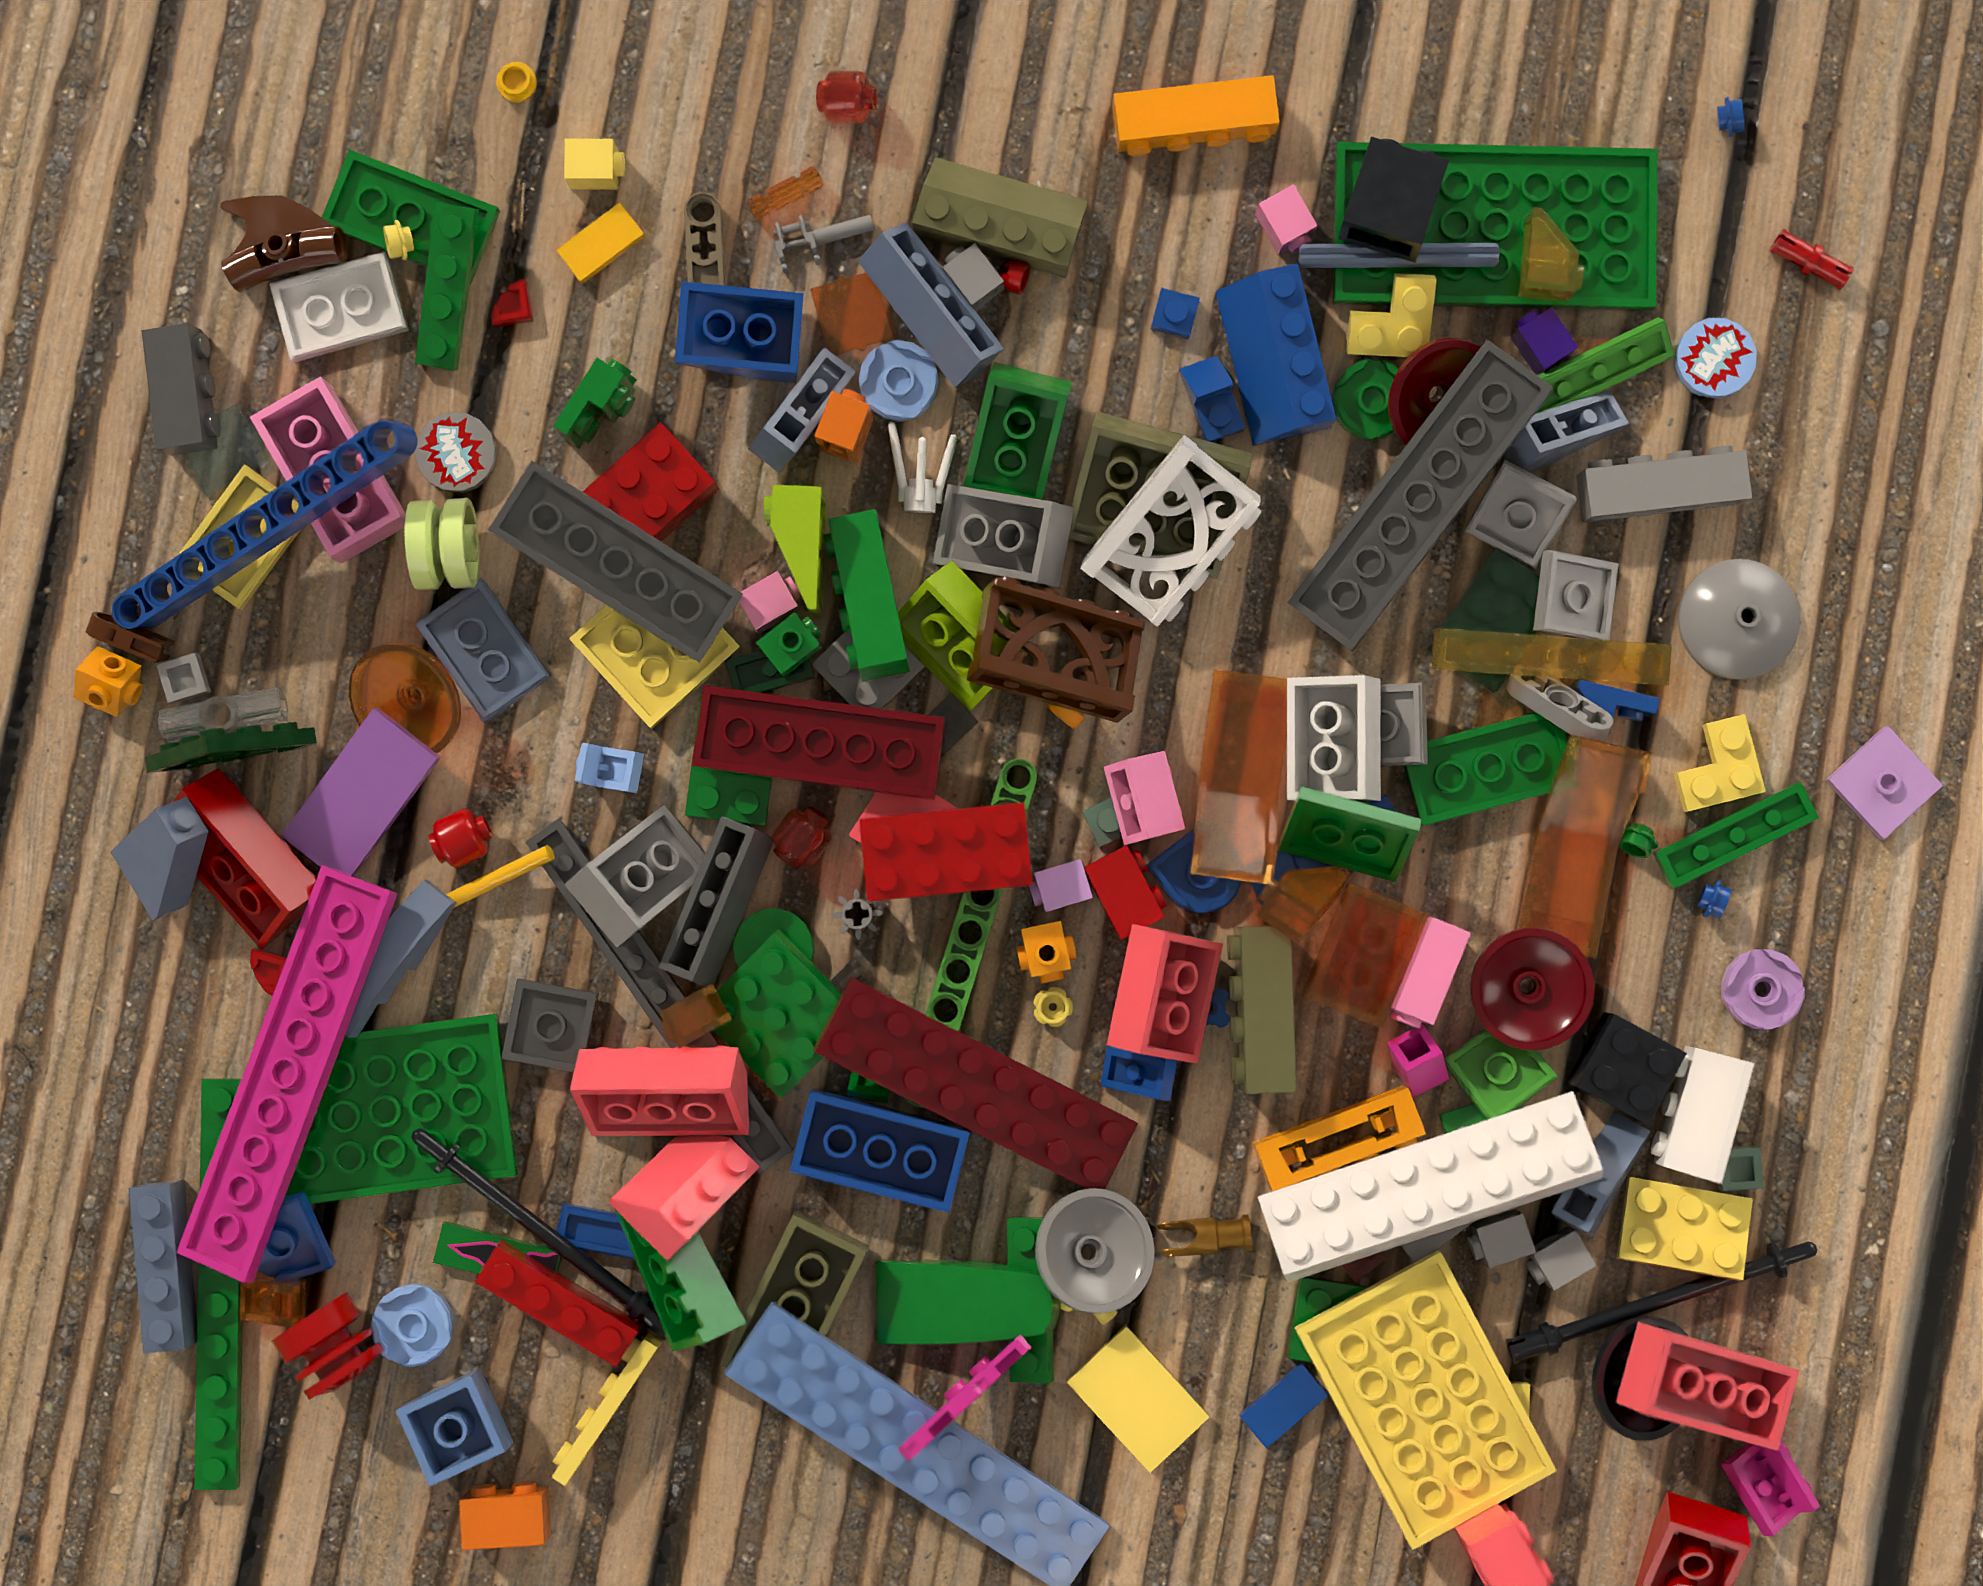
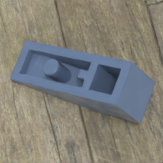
M824 347L749 446L748 450L781 473L821 420L831 391L841 393L856 371Z
M1608 390L1536 413L1503 456L1507 461L1531 472L1546 467L1625 428L1629 422L1613 394Z

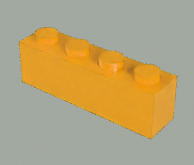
M1274 75L1114 93L1112 103L1117 151H1127L1130 156L1145 155L1150 153L1152 148L1167 147L1168 151H1182L1190 148L1191 144L1207 142V146L1219 147L1229 144L1231 139L1246 138L1248 142H1261L1269 139L1270 135L1276 134L1280 123Z

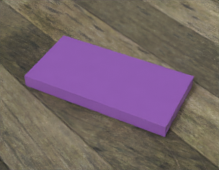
M378 707L373 708L281 836L320 867L322 865L355 876L435 767L441 756Z

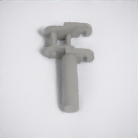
M800 215L799 222L780 227V224L775 222L776 230H773L772 233L773 236L778 235L780 239L775 241L783 273L785 274L789 273L784 258L787 249L806 244L807 247L812 249L816 265L821 264L816 246L873 231L874 226L871 216L866 215L816 229L813 232H806V227H810L809 221L804 222L802 215ZM802 230L803 239L788 243L784 242L783 235Z

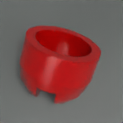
M1010 260L1001 266L1002 270L1007 272V274L999 273L1004 280L1003 288L1009 292L1021 295L1026 288L1031 265L1019 260Z

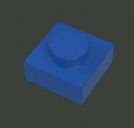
M1161 288L1150 329L1189 339L1200 298Z

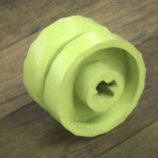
M468 498L447 499L441 508V513L438 506L432 500L410 501L405 515L404 532L407 567L413 587L416 590L439 589L444 578H446L449 585L454 589L475 588L479 576L480 550L477 520L471 500Z

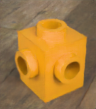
M97 646L76 668L73 698L95 709L118 717L128 705H135L142 694L143 684L140 683L141 665Z
M1061 921L1020 929L1024 945L1018 946L1016 949L1021 971L1029 969L1030 976H1039L1040 983L1064 979L1063 971L1071 969L1069 960L1077 959L1072 935L1064 937ZM1044 945H1050L1054 950L1053 957L1047 961L1042 960L1039 956V950Z

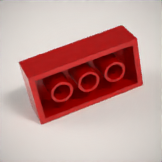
M659 422L591 483L583 493L661 542L719 490V487L670 431Z
M1024 802L859 819L867 902L1033 885Z

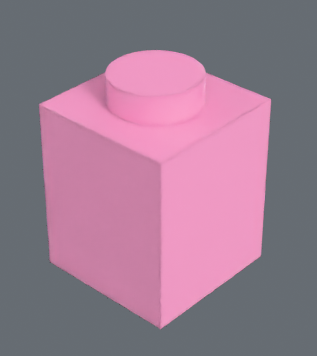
M1294 184L1260 202L1255 212L1258 221L1278 255L1287 250L1294 254L1299 252L1302 244L1312 243L1310 237L1314 235L1318 225Z
M778 571L741 591L743 595L739 602L758 634L785 620L794 612L800 611L796 600L802 598L800 592L790 576L783 580Z

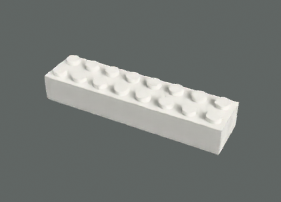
M1572 1091L1258 1196L1283 1274L1289 1283L1602 1179L1603 1168Z

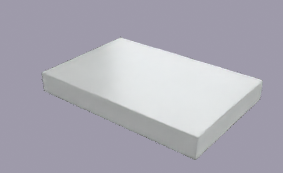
M385 251L270 283L288 354L293 363L409 331L390 259Z

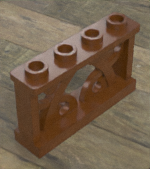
M1010 577L994 578L984 588L972 663L968 668L967 681L1116 723L1133 711L1135 700L1133 689L1145 621L1133 618V615L1126 611H1109L1096 607V604L1089 600H1072L1061 597L1052 589L1027 587L1021 585V582L1017 579ZM1000 605L1021 610L1022 615L1020 618L1013 617L1010 612L1007 614L1009 624L1018 630L1016 633L1009 631L998 618V608ZM1058 626L1070 636L1084 657L1066 664L1059 674L1049 671L1047 659L1042 651L1028 641L1037 634ZM994 632L1007 641L998 656L990 655ZM1101 634L1118 638L1121 641L1122 652L1118 657L1103 659L1101 653L1107 652L1114 643H1104L1101 639ZM1020 649L1026 651L1034 658L1035 667L1022 664V659L1027 658L1029 655L1019 651ZM1119 667L1116 690L1110 689L1107 669ZM1088 668L1089 671H1082L1080 673L1084 676L1085 681L1074 679L1073 670Z

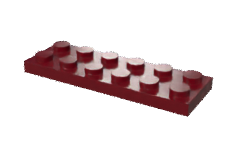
M704 685L691 766L935 800L946 718Z

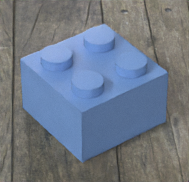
M481 1368L405 1402L396 1410L429 1487L504 1453L514 1443Z

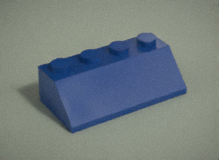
M1298 263L1257 272L1217 290L1215 295L1252 445L1257 446L1331 428L1336 420V415Z

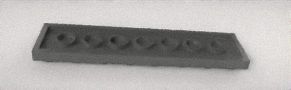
M1487 339L1287 603L1353 652L1552 393L1554 387Z

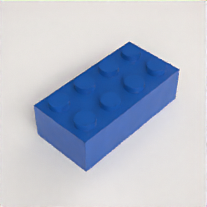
M813 1088L809 1094L789 1172L949 1213L970 1130L962 1126Z

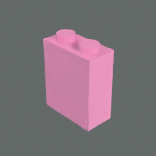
M1419 917L1383 1007L1393 1011L1391 1019L1420 1029L1422 1023L1434 1025L1471 934L1470 932L1434 917Z

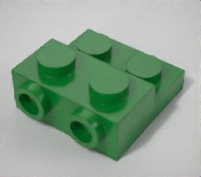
M596 357L553 425L565 441L579 449L583 442L589 443L596 435L600 427V422L597 421L600 416L614 424L619 416L624 418L629 413L635 402V397L632 395L635 392L633 386L637 381L635 377L630 375L631 370L612 358L607 364Z

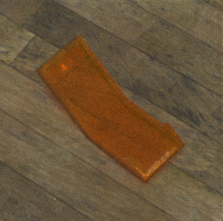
M1213 669L1196 790L1190 874L1273 884L1278 849L1276 837L1279 788L1287 738V679Z
M1575 735L1569 737L1536 826L1516 929L1537 927L1554 931L1572 941L1587 959L1593 960L1597 958L1617 850L1638 796L1645 793L1652 753Z

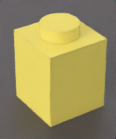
M565 139L564 179L570 189L618 190V177H624L625 156L624 152H618L613 139Z

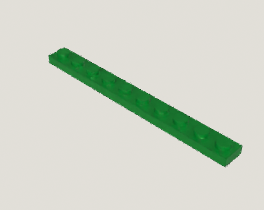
M205 1078L201 1080L200 1188L242 1078ZM198 1263L194 1490H236L240 1487L243 1282L201 1263Z

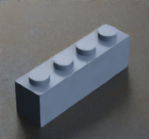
M907 222L882 232L858 260V263L868 274L871 281L875 283L894 311L901 317L954 388L979 376L1004 350L997 338Z
M184 1179L145 1183L128 1188L143 1354L186 1349L197 1343V1314L192 1259L176 1253L188 1223Z

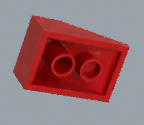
M1667 1491L1654 1520L1635 1586H1733L1751 1548L1747 1516Z

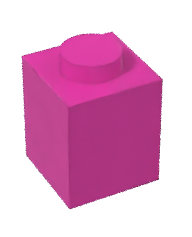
M1423 1024L1420 1026V1029L1414 1028L1387 1042L1394 1070L1405 1087L1409 1088L1413 1098L1449 1080L1443 1053Z

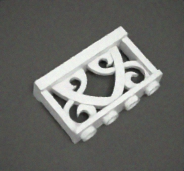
M1183 435L1085 555L1080 569L1092 578L1098 579L1148 618L1153 625L1158 627L1164 619L1170 622L1179 613L1184 605L1181 598L1189 589L1195 592L1205 582L1210 573L1206 569L1215 558L1219 561L1223 560L1235 544L1232 538L1241 527L1245 530L1249 529L1261 514V510L1258 508L1260 505V495L1252 491L1199 449L1197 444ZM1191 460L1216 481L1200 489L1196 480L1187 469V463ZM1168 491H1174L1178 496L1177 501L1184 494L1187 500L1176 506H1168L1164 502L1163 496ZM1216 491L1229 492L1236 500V509L1229 517L1221 518L1216 514V509L1221 505H1225V502L1215 500L1205 505L1204 498ZM1191 508L1195 530L1193 548L1176 554L1151 555L1154 548V532L1151 524L1144 517L1146 513L1150 510L1161 516H1175ZM1209 527L1220 530L1208 545ZM1134 533H1141L1146 537V546L1143 554L1137 553L1140 544L1132 545L1129 542V537ZM1109 560L1115 564L1135 569L1131 584L1129 585L1104 564ZM1190 567L1178 580L1174 570ZM1143 571H1151L1149 582L1153 590L1154 584L1158 580H1165L1168 583V591L1163 597L1151 599L1144 596L1139 585Z

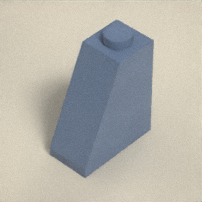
M187 797L152 811L110 852L153 921L184 908L189 903L208 835L206 826Z

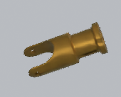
M1249 1214L1242 1215L1241 1219L1216 1221L1214 1217L1167 1221L1157 1225V1228L1160 1230L1184 1229L1192 1232L1196 1238L1193 1243L1186 1247L1160 1251L1161 1256L1217 1254L1220 1249L1244 1248L1245 1251H1252Z

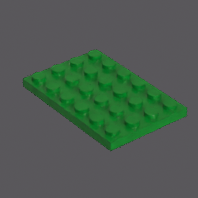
M498 1013L363 1031L358 1037L348 1038L345 1035L285 1197L304 1191L309 1203L313 1204L466 1183L446 1167L439 1174L434 1172V1169L440 1162L412 1141V1133L416 1129L426 1130L449 1149L456 1142L460 1143V1150L456 1154L488 1179L518 1175L504 1059H501L503 1047Z

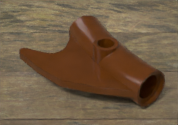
M283 195L250 196L223 201L220 204L223 211L245 220L247 225L245 236L238 247L229 257L221 261L228 281L239 293L291 272L317 266L344 263L347 259L348 244L343 229L339 226H333L311 209Z

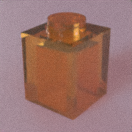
M713 984L694 992L659 1012L663 1019L662 1028L670 1041L676 1042L679 1049L732 1020Z

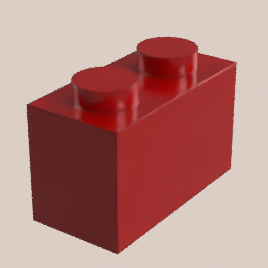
M1128 845L1084 867L1085 874L1119 940L1130 936L1132 924L1147 927L1164 918L1161 909L1167 907L1166 902L1156 885L1149 888L1142 874L1148 871V868L1138 849L1131 852Z

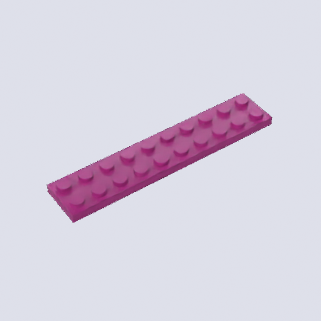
M321 866L176 1253L241 1282H253L398 893L331 867Z

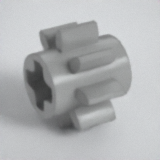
M859 889L854 890V899L850 901L842 896L838 897L844 907L842 912H835L832 914V917L843 919L845 924L840 929L841 934L852 928L855 929L856 938L861 939L862 929L866 927L871 931L877 932V927L872 923L874 916L883 915L884 912L873 910L871 906L873 902L861 899ZM861 902L862 909L869 910V918H863L861 926H855V920L848 919L847 911L853 910L855 907L854 903Z

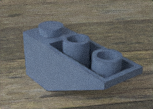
M1613 1112L1593 1142L1603 1168L1602 1179L1563 1191L1551 1212L1554 1217L1593 1238L1651 1131Z

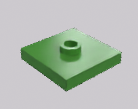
M1483 1029L1444 1058L1446 1069L1486 1120L1515 1111L1558 1078L1557 1074L1537 1050H1522L1506 1045L1497 1040L1486 1029Z

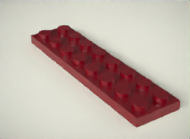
M850 977L813 1049L815 1053L1086 1189H1106L1138 1125L1134 1120L853 977Z

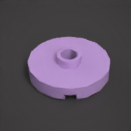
M1752 949L1738 955L1727 966L1721 980V998L1727 1012L1740 1024L1753 1029H1773L1789 1023L1799 1013L1805 998V987H1803L1802 974L1799 967L1787 955L1771 949ZM1762 981L1766 985L1767 990L1760 997L1756 994L1755 987Z

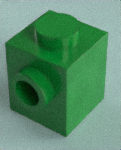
M795 612L756 642L784 678L823 649L817 641L822 636L819 629L808 616L800 620Z

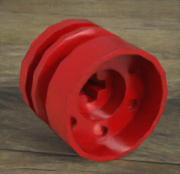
M348 1292L332 1300L272 1340L273 1345L285 1363L293 1362L302 1357L306 1358L308 1364L295 1376L297 1382H300L312 1373H315L320 1380L303 1391L309 1400L318 1395L334 1392L367 1370L375 1358L384 1351L379 1342L364 1352L360 1349L358 1343L373 1334L371 1328L364 1329L353 1335L348 1330V1327L361 1315Z

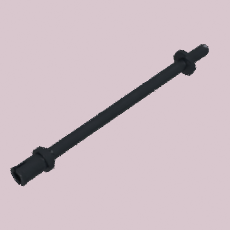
M416 1129L413 1131L412 1141L440 1162L434 1169L435 1173H441L445 1167L622 1302L625 1305V1310L628 1312L626 1317L631 1321L637 1319L659 1335L663 1341L667 1339L647 1290L644 1292L632 1290L459 1157L456 1153L460 1150V1143L456 1142L449 1149L426 1130Z
M1809 1241L1780 1251L1775 1243L1767 1244L1766 1256L1745 1263L1742 1281L1774 1271L1779 1278L1787 1277L1786 1266L1814 1257L1818 1250L1817 1246ZM1708 1275L1559 1327L1549 1325L1547 1322L1539 1324V1329L1511 1339H1505L1506 1347L1514 1365L1547 1352L1551 1356L1559 1353L1558 1349L1561 1348L1563 1342L1741 1281Z

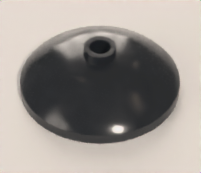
M1644 1316L1625 1322L1608 1336L1598 1352L1592 1372V1394L1600 1417L1616 1433L1637 1441L1659 1439L1668 1435L1680 1425L1679 1423L1643 1414L1616 1403L1637 1324L1641 1322L1688 1336L1681 1327L1671 1321L1654 1316Z

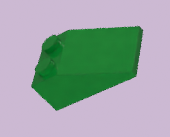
M994 362L988 376L963 487L1042 500L1072 382Z

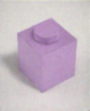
M1081 859L1034 873L1035 882H1032L1033 885L1029 886L1035 907L1043 905L1045 912L1093 898Z

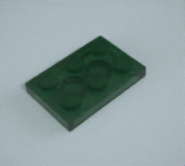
M1494 548L1427 649L1485 688L1496 693L1537 632L1533 631L1540 576L1498 548Z

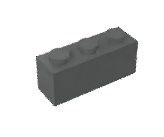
M189 323L141 330L156 450L176 456L218 449L217 437L220 435L221 428L219 419L213 411L212 397L215 396L216 388L214 379L208 371L207 358L211 354L208 337L204 334L203 330Z

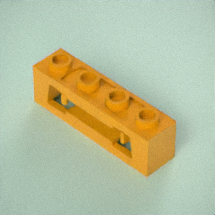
M1402 1085L1253 1141L1252 1145L1268 1188L1273 1192L1300 1183L1316 1175L1321 1176L1341 1169L1340 1166L1356 1161L1357 1164L1380 1156L1378 1152L1394 1147L1396 1151L1417 1144V1137L1425 1135L1426 1132L1409 1088ZM1387 1107L1389 1108L1387 1112L1370 1116V1120L1374 1130H1378V1133L1392 1126L1393 1131L1377 1137L1370 1134L1310 1156L1308 1157L1310 1162L1289 1169L1288 1166L1306 1161L1302 1146L1296 1144L1281 1152L1278 1149L1299 1140L1305 1141L1308 1144L1369 1121L1368 1114Z

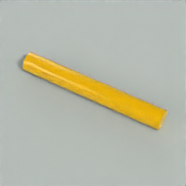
M545 845L446 895L457 903L455 905L457 907L554 860V852L549 845Z

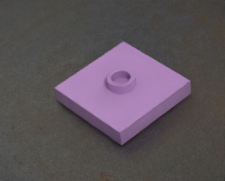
M1889 726L1881 728L1825 780L1879 840H1884L1943 786Z

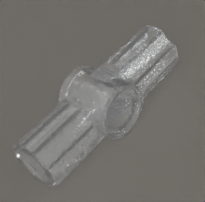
M274 687L228 697L214 696L203 702L158 710L159 716L157 721L164 743L168 744L179 742V739L183 737L199 735V731L224 728L225 733L236 732L237 728L244 726L261 725L262 727L288 722L289 711L282 688ZM227 705L230 709L231 717L226 725L220 727L216 721V714L221 707Z

